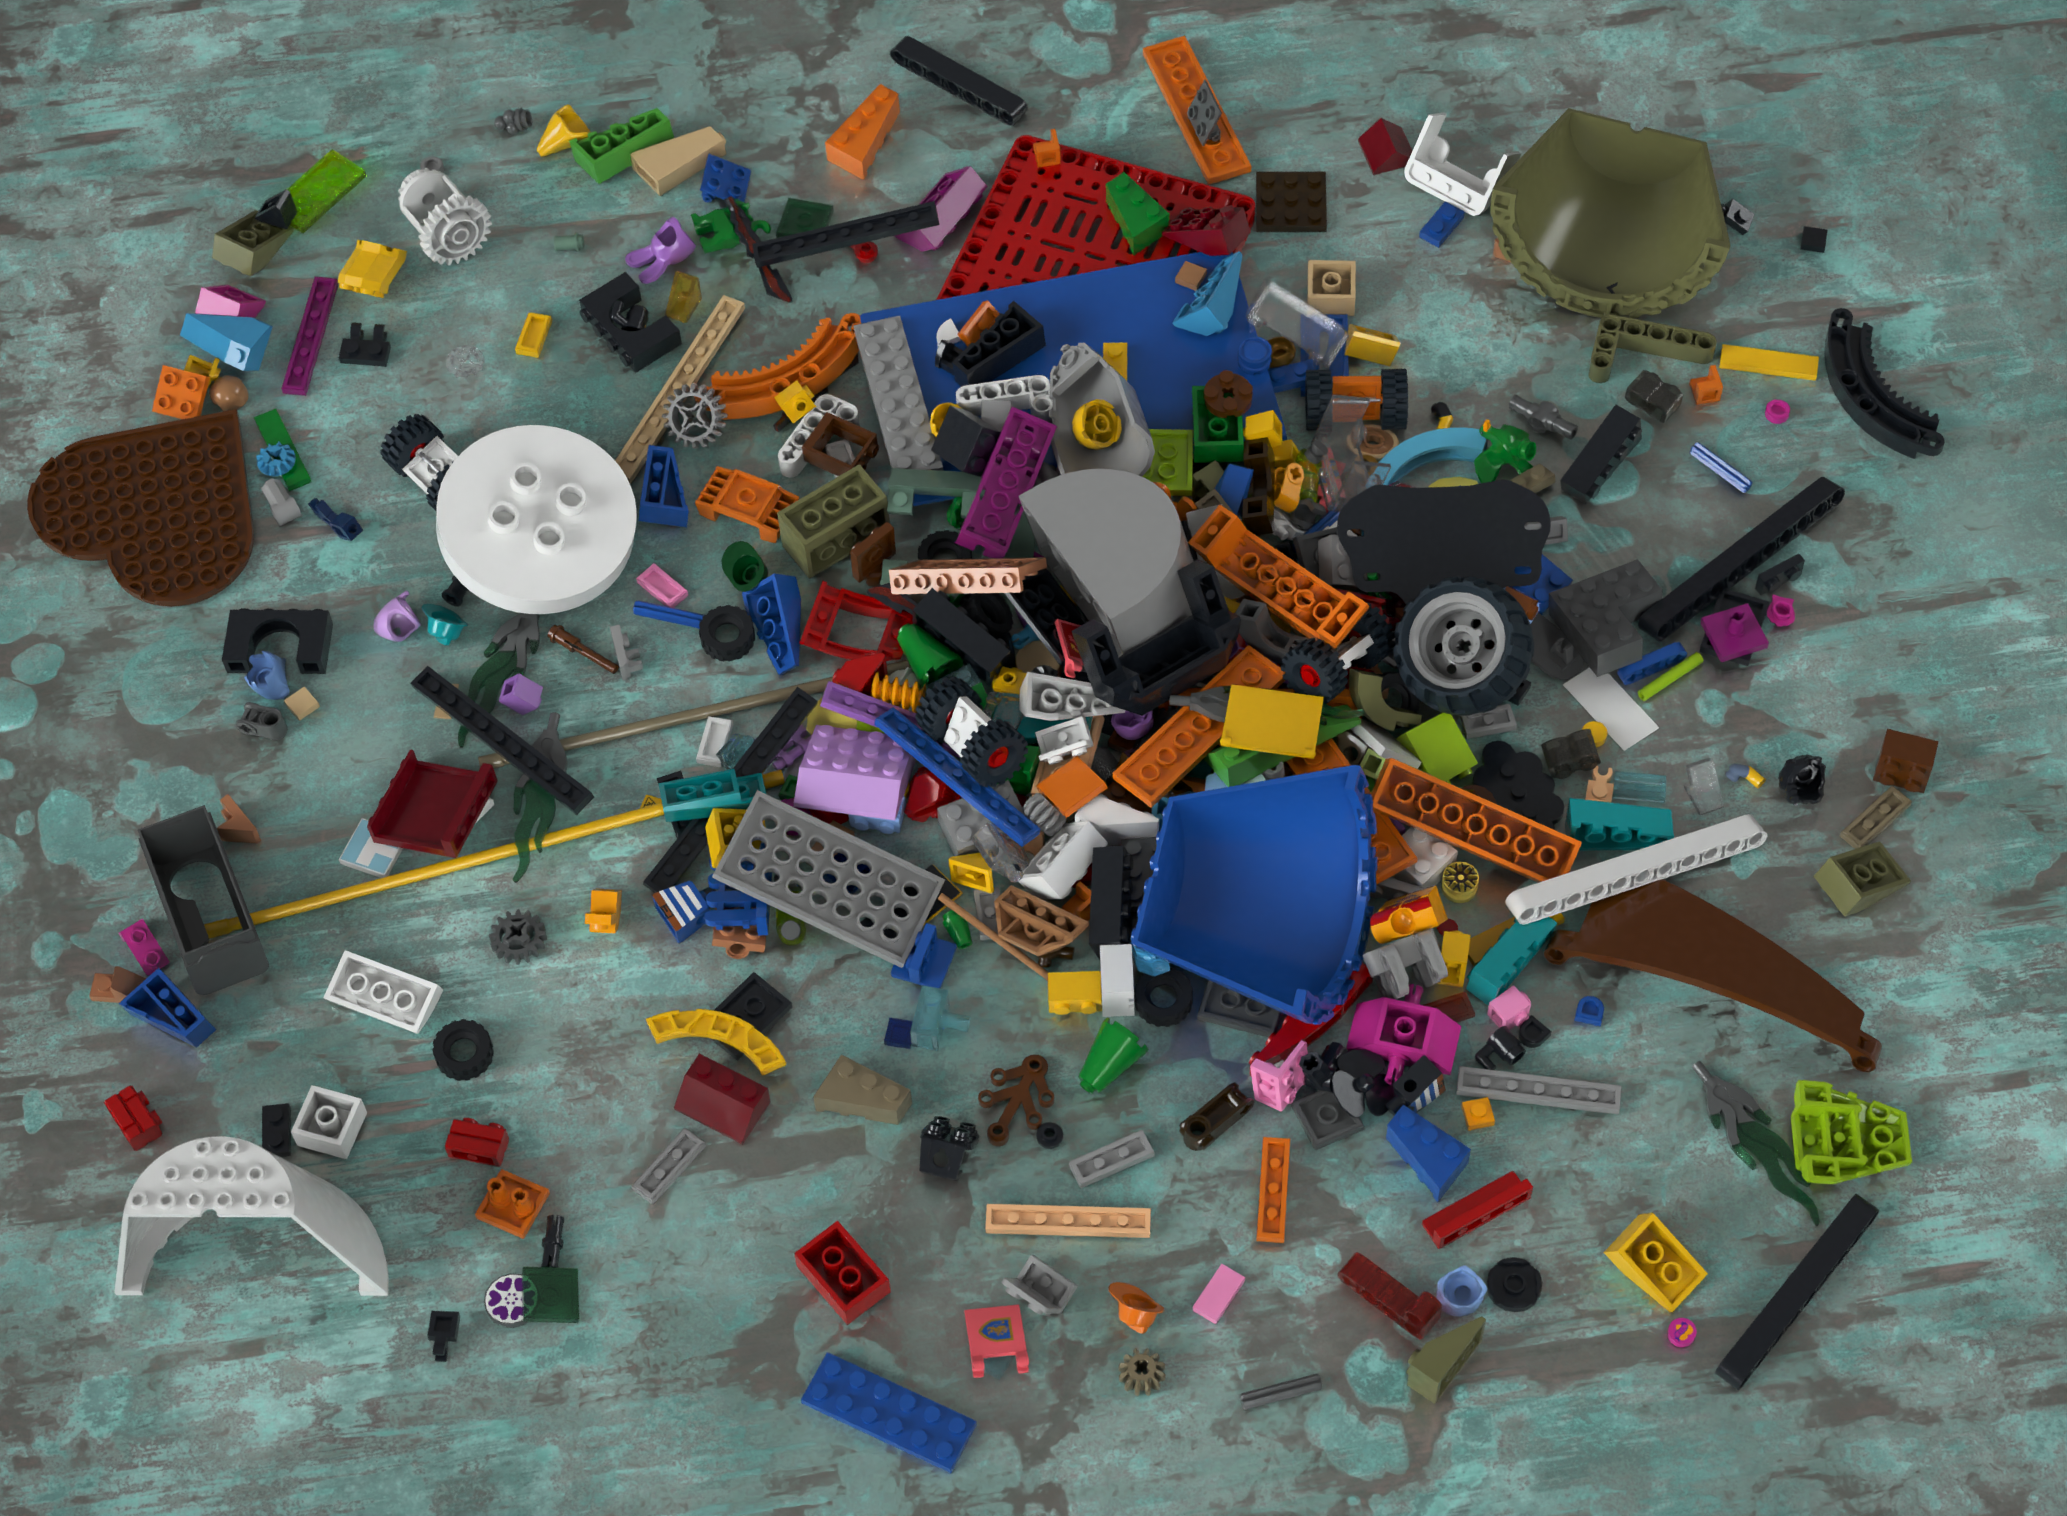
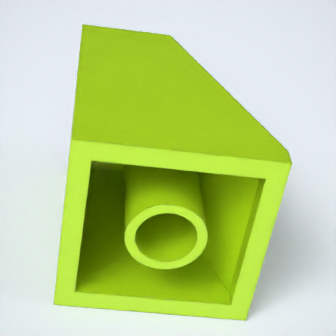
M1443 712L1396 738L1422 762L1418 768L1419 770L1450 784L1449 779L1458 776L1459 780L1473 773L1471 767L1478 764L1454 718L1448 713Z

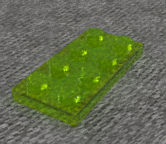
M331 149L287 189L290 191L297 209V214L290 225L301 233L307 231L367 176L365 170Z

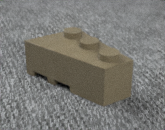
M842 1054L813 1096L816 1111L824 1112L827 1110L839 1112L843 1116H849V1114L862 1116L866 1120L899 1125L912 1105L910 1089Z

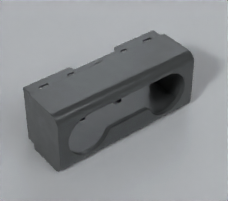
M205 805L138 829L140 836L138 839L196 993L208 995L266 972L269 968L267 957L211 812H207ZM195 862H207L215 865L223 876L243 931L208 944L209 937L196 902L179 898L171 891V882L175 874L181 868Z

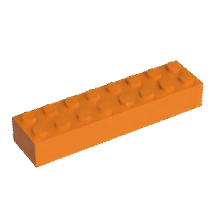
M1393 758L1385 760L1371 792L1374 811L1538 883L1569 873L1582 844L1579 840Z

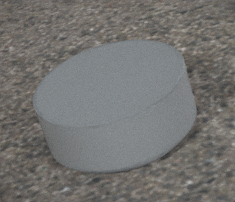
M427 157L420 164L421 170L428 168L430 171L435 169L444 173L443 162L438 157Z

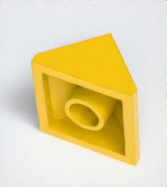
M1349 324L1344 355L1391 366L1401 342L1396 335Z

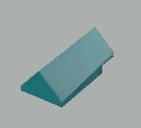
M735 769L658 783L666 822L709 818L713 808L747 810L757 790L766 794L762 773L736 778Z

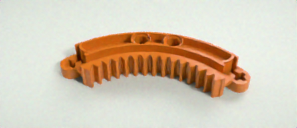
M856 313L846 314L842 317L839 325H832L831 318L820 319V326H816V332L811 333L812 339L807 338V345H800L801 351L795 349V356L786 355L787 361L779 359V365L773 362L770 363L769 369L762 366L761 371L753 368L751 374L744 370L742 375L735 371L732 376L729 375L728 371L723 376H720L719 371H716L711 376L712 386H706V392L713 388L715 393L712 397L714 398L718 395L722 397L718 404L726 405V408L720 410L721 413H727L728 416L721 420L753 418L781 411L782 408L774 397L796 380L802 387L807 385L814 395L829 386L845 371L859 351L853 325L861 324L860 315ZM694 396L695 404L699 403L701 398Z

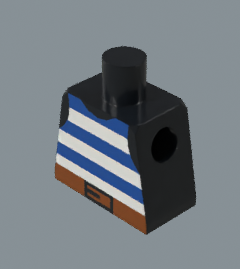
M1423 1055L1392 1085L1395 1097L1386 1103L1385 1106L1393 1116H1395L1402 1105L1418 1113L1446 1091L1442 1072Z

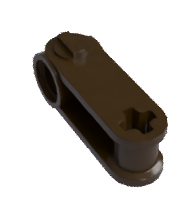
M1236 1082L1231 1083L1193 1115H1190L1180 1123L1179 1132L1183 1135L1185 1145L1191 1150H1205L1215 1139L1247 1114L1255 1101L1252 1098H1247L1238 1089L1239 1085ZM1199 1130L1203 1134L1195 1135L1192 1131Z

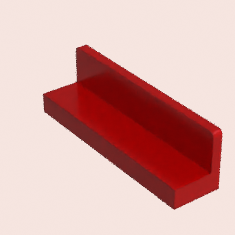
M1511 1171L1424 1219L1422 1226L1437 1248L1441 1249L1529 1200L1532 1195L1533 1186L1528 1179L1520 1181L1516 1173Z

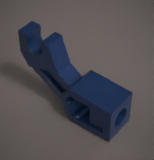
M314 498L308 503L312 511L327 523L340 539L352 541L363 531L354 516L343 512L337 515L324 500L319 502L317 498Z

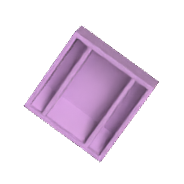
M816 725L799 767L794 807L896 820L915 765V758L889 736L881 732Z

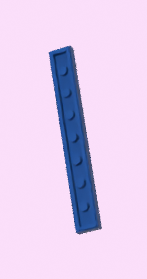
M892 707L875 719V726L1021 847L1040 835L1041 828L990 786L987 788L980 785L963 769L961 762L897 709Z

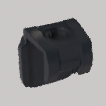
M935 1116L934 1121L929 1122L921 1131L920 1172L958 1181L963 1171L960 1170L965 1151L972 1150L979 1142L978 1131L975 1130L976 1125L961 1122L960 1127L955 1128L949 1124V1118ZM940 1148L946 1149L945 1154L948 1156V1164L944 1167H939L934 1162V1155L940 1151Z

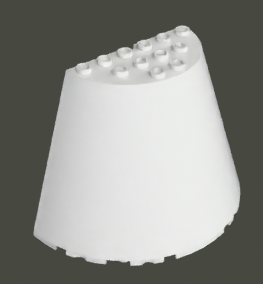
M217 1136L195 1139L178 1145L158 1157L145 1169L135 1182L127 1198L122 1219L114 1292L116 1295H143L148 1275L154 1264L153 1258L159 1249H163L168 1242L166 1238L173 1230L177 1232L194 1217H201L204 1211L213 1209L217 1211L218 1217H291L359 1275V1293L361 1296H388L389 1276L384 1248L375 1227L361 1207L333 1184L249 1141Z

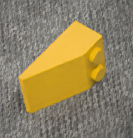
M1654 1213L1639 1214L1604 1251V1254L1626 1277L1669 1312H1673L1708 1274Z

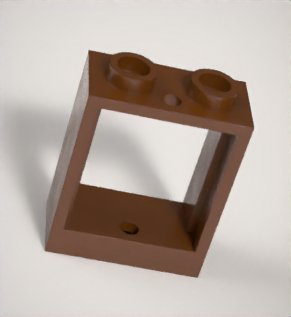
M826 412L802 446L805 462L837 476L842 475L859 464L866 470L870 459L875 458L879 451L876 433ZM834 434L863 447L851 465L822 452Z

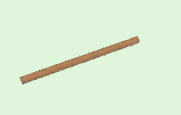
M943 893L940 894L938 897L939 901L1048 981V973L1050 972L1011 943L999 938L996 932Z

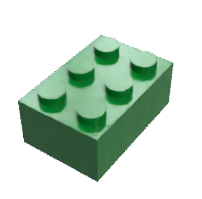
M1192 386L1194 463H1212L1215 460L1217 462H1243L1244 438L1242 415L1238 417L1227 415V418L1215 416L1206 408L1204 399L1205 386ZM1224 393V398L1228 396L1234 397L1232 393Z

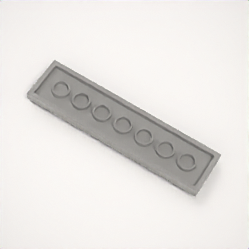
M895 316L853 325L891 468L943 471L940 456L931 451L935 437L931 432L929 416L901 317Z

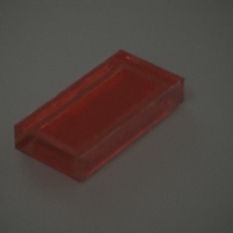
M1466 991L1423 1005L1437 1008L1456 1023L1475 1017L1474 1009Z

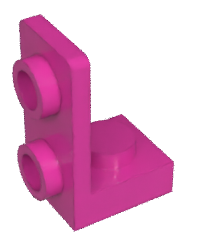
M143 918L118 933L123 942H126L147 976L151 975L158 968L161 969L169 964L167 956Z

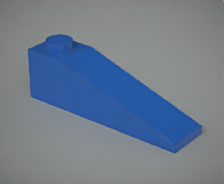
M1229 464L1214 489H1216L1233 513L1242 521L1243 499L1247 498L1253 469Z
M774 573L762 580L752 590L742 592L745 610L751 616L752 622H754L758 629L756 634L759 639L764 640L767 646V654L779 675H783L799 666L801 596L796 576Z

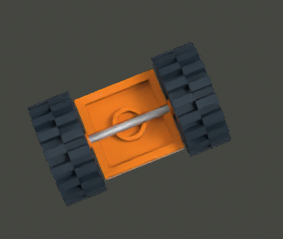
M1381 369V376H1331V370H1306V430H1331L1332 420L1380 419L1382 430H1406L1408 423L1407 370Z

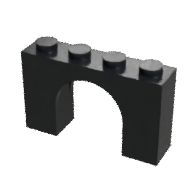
M626 272L579 300L581 307L579 313L586 323L590 322L597 336L603 337L612 352L616 351L622 363L626 367L630 366L635 373L682 345L680 330L666 315L638 331L621 330L613 324L614 321L610 318L615 301L623 302L622 312L642 301L638 284Z
M247 608L230 610L222 655V662L226 672L248 673L252 668L249 657L255 655L256 648L261 640L276 632H289L299 637L296 662L300 673L326 674L333 628L329 611L322 609L274 610L270 608L264 610H250Z

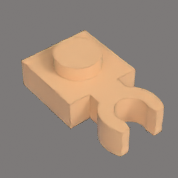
M1594 766L1593 780H1588L1585 800L1611 803L1614 784L1609 782L1612 778V768H1608L1606 775H1600L1598 773V766Z

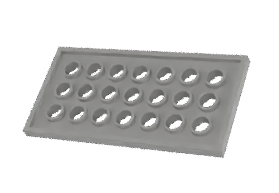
M758 790L712 877L903 968L915 944L916 936L921 931L945 882V879ZM770 819L775 822L776 827L768 829L762 822ZM796 831L800 838L791 840L787 837L786 832ZM760 840L765 844V848L762 850L755 849L752 846V842ZM819 842L823 846V850H812L810 843ZM783 851L788 854L789 859L781 861L777 859L775 853ZM842 853L846 856L847 861L843 863L837 862L833 855ZM743 861H750L755 868L747 871L741 867V863ZM808 863L812 866L813 870L811 872H804L799 868V864ZM860 864L867 865L870 868V873H860L857 866ZM773 872L778 876V880L770 882L765 878L764 874ZM832 874L836 878V882L832 884L825 882L823 875ZM884 875L890 876L894 883L892 885H885L880 877ZM798 884L802 888V892L793 893L789 890L788 885ZM855 885L859 888L860 893L852 895L847 891L846 887ZM904 888H915L917 891V895L908 896L905 893ZM821 895L825 898L826 903L818 905L813 902L812 896ZM873 896L880 897L884 904L882 906H875L871 903L870 898ZM838 906L846 907L849 910V915H839L836 912V908ZM898 907L903 908L907 912V916H896L894 909ZM867 917L872 920L873 926L864 927L859 919ZM892 929L896 932L897 937L893 939L887 938L883 930Z

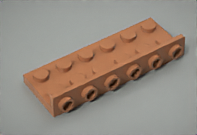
M1046 557L916 560L889 569L891 593L927 594L931 588L937 592L941 590L945 594L1019 593L1023 591L1022 580L1025 579V576L1037 575L1038 570L1046 568L1047 564Z

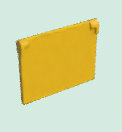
M1231 684L1224 728L1220 740L1221 746L1314 759L1324 697Z

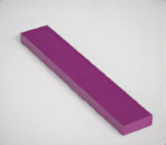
M314 277L281 388L283 394L307 395L339 285L337 278Z

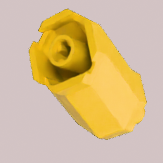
M357 240L354 252L339 273L337 283H340L339 288L384 298V295L388 294L390 283L405 262L407 251Z

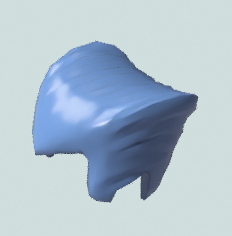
M262 651L263 654L251 655L249 661L252 664V668L244 677L248 685L266 699L278 700L288 696L290 690L285 673L286 659L268 651Z

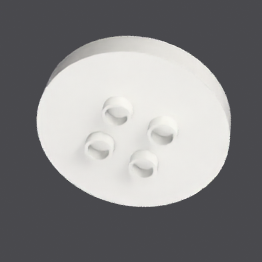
M524 425L502 429L482 437L471 444L453 461L447 470L438 492L436 507L438 544L446 564L455 577L469 591L488 603L506 610L526 614H550L567 611L593 600L608 589L619 577L628 562L633 547L637 520L635 498L631 485L616 461L591 440L565 429L544 425Z

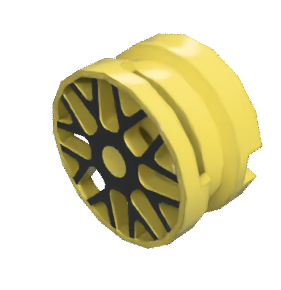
M1458 861L1451 863L1443 872L1441 886L1443 895L1454 903L1469 902L1477 893L1478 872L1473 865L1467 862Z

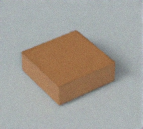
M1185 261L1175 277V283L1196 291L1206 277L1207 269Z

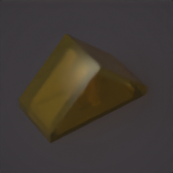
M678 270L675 271L665 312L667 317L683 323L689 321L702 299L698 277Z

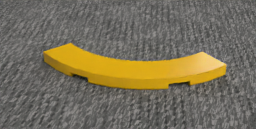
M696 1009V1011L680 1012L679 1010H673L646 1018L647 1025L657 1044L682 1037L711 1038L727 1043L744 1053L758 1068L762 1076L786 1066V1061L781 1052L767 1036H764L755 1029L752 1024L733 1015L715 1010Z

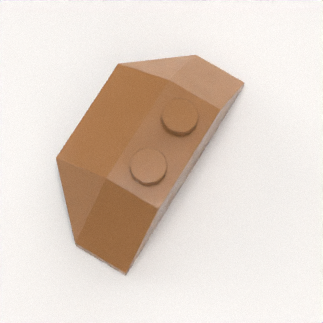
M1012 885L994 901L999 938L1036 956L1059 951L1073 942L1089 926L1088 921Z

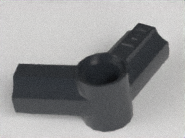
M1332 1042L1326 1046L1321 1056L1319 1053L1311 1051L1307 1055L1302 1056L1299 1066L1305 1074L1306 1087L1333 1093L1331 1078L1335 1072L1339 1071L1336 1064L1339 1056L1347 1053L1348 1049L1344 1048L1341 1043Z

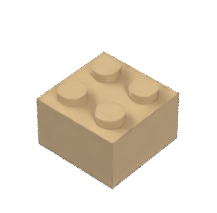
M1308 260L1307 314H1348V316H1354L1356 261Z

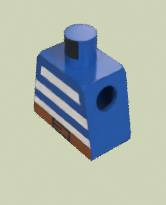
M686 881L652 895L655 909L679 944L706 924L705 913L710 911L706 896L708 893L716 891L715 889L707 887L699 892L692 881Z

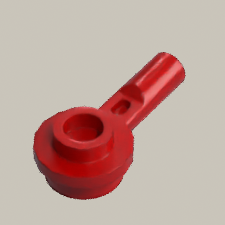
M871 241L849 246L855 251L856 257L863 263L873 262L878 255V247Z

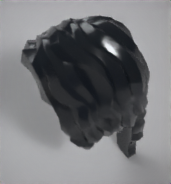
M1806 754L1786 761L1784 767L1779 772L1778 779L1779 787L1789 803L1798 806V803L1814 805L1821 802L1824 796L1826 766L1822 763V758Z

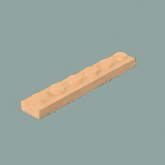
M987 1204L985 1231L990 1234L1150 1238L1151 1208Z

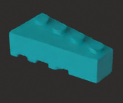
M1569 798L1565 833L1567 836L1582 842L1579 851L1640 850L1674 838L1671 809Z
M1547 917L1523 925L1515 918L1510 929L1506 928L1502 932L1498 942L1486 951L1481 961L1468 973L1466 978L1469 981L1466 990L1489 1006V1002L1508 989L1548 941L1553 931H1555L1556 921Z

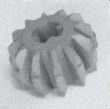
M1035 793L1022 807L1023 813L1041 828V831L1047 836H1053L1066 822L1065 816L1042 794Z

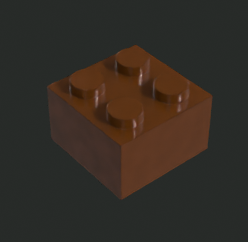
M1887 729L1878 756L1873 781L1880 782L1886 786L1893 785L1904 788L1910 792L1924 793L1933 768L1939 741Z

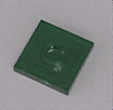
M788 198L776 231V238L829 226L834 212L833 205Z
M523 1267V1322L578 1323V1268Z

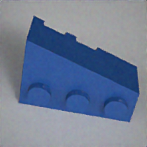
M649 445L638 521L687 527L689 510L685 502L683 486H681L673 448Z
M160 968L155 970L119 1003L130 1015L196 1048L216 1031V1028Z
M1402 1105L1388 1123L1386 1139L1405 1163L1412 1167L1417 1174V1178L1421 1183L1424 1182L1438 1203L1469 1163L1471 1149L1405 1105Z

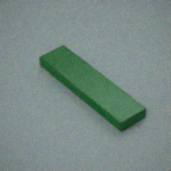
M275 408L254 417L267 447L269 443L276 445L280 442L282 445L288 444L294 450L296 457L294 466L290 471L281 475L288 490L292 491L311 483L310 476L277 409ZM279 455L277 457L272 456L273 459L280 460Z

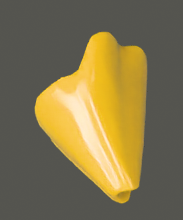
M565 105L555 112L550 119L536 150L540 157L571 148L570 140L575 138L578 141L585 139L591 131L570 105Z

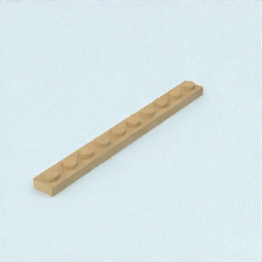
M725 295L722 296L616 458V463L620 466L630 484H632L647 460L648 446H656L667 430L664 424L669 422V418L665 419L662 417L663 414L669 413L668 410L663 408L664 404H671L667 397L670 395L675 396L674 390L677 388L682 391V385L687 384L690 388L692 383L698 382L745 309L744 302Z

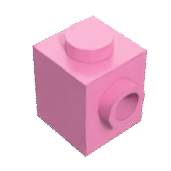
M1513 985L1489 1002L1487 1015L1499 1028L1506 1026L1510 1030L1514 1026L1520 1027L1524 1021L1529 1019L1531 1002L1523 991H1519Z

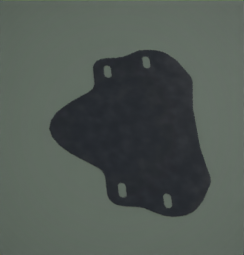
M1498 480L1470 486L1429 488L1373 485L1351 498L1341 509L1337 521L1338 538L1350 558L1356 586L1364 592L1396 593L1406 605L1409 601L1412 602L1421 594L1420 590L1429 584H1437L1442 579L1449 577H1477L1493 582L1502 588L1506 586H1529L1536 583L1541 575L1542 550L1551 527L1550 514L1544 501L1533 491L1510 480ZM1527 522L1541 523V528L1539 530H1526L1524 525ZM1350 529H1362L1364 535L1362 537H1349L1347 531ZM1528 566L1531 568V573L1516 574L1514 569L1516 567ZM1365 573H1379L1381 576L1379 580L1366 581L1363 578ZM1473 620L1474 628L1480 623V620ZM1450 621L1447 624V629L1454 627L1455 622Z

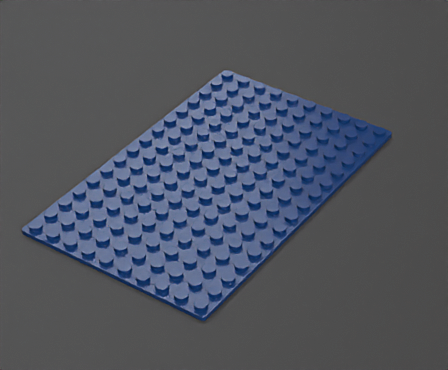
M1196 252L868 312L860 316L861 324L895 316L901 317L929 420L933 410L939 404L947 402L956 404V392L961 387L956 383L954 375L935 366L938 349L937 331L945 321L952 319L959 332L982 302L988 300L1000 314H1004L1009 309L1008 305L1014 300L1043 325L1046 346L993 381L1043 375L1050 382L1051 370L1053 366H1058L1063 354L1060 349L1063 345L1078 346V343H1086L1103 358V343H1127V382L1135 389L1148 429L1193 430L1192 386H1205L1211 378L1219 375L1220 372L1230 370L1233 374H1238L1247 379L1253 387L1252 405L1242 415L1243 428L1246 427L1247 416L1274 410L1282 423V437L1286 434L1268 370L1262 374L1257 372L1251 375L1242 371L1238 366L1239 344L1248 337L1257 336L1240 276L1233 314L1228 321V327L1219 334L1215 332L1209 336H1204L1173 325L1174 319L1184 304L1188 303L1190 305L1196 298L1194 296L1195 290L1175 283V277L1185 261L1207 269V275L1199 286L1201 288L1209 282L1207 277L1221 260L1230 255L1209 256L1202 252ZM962 340L954 343L962 351L967 348V345ZM1031 409L1022 410L1026 413L1031 414ZM1050 443L1043 462L1057 468L1058 464ZM940 457L943 471L962 472ZM914 494L913 506L950 500L955 497Z

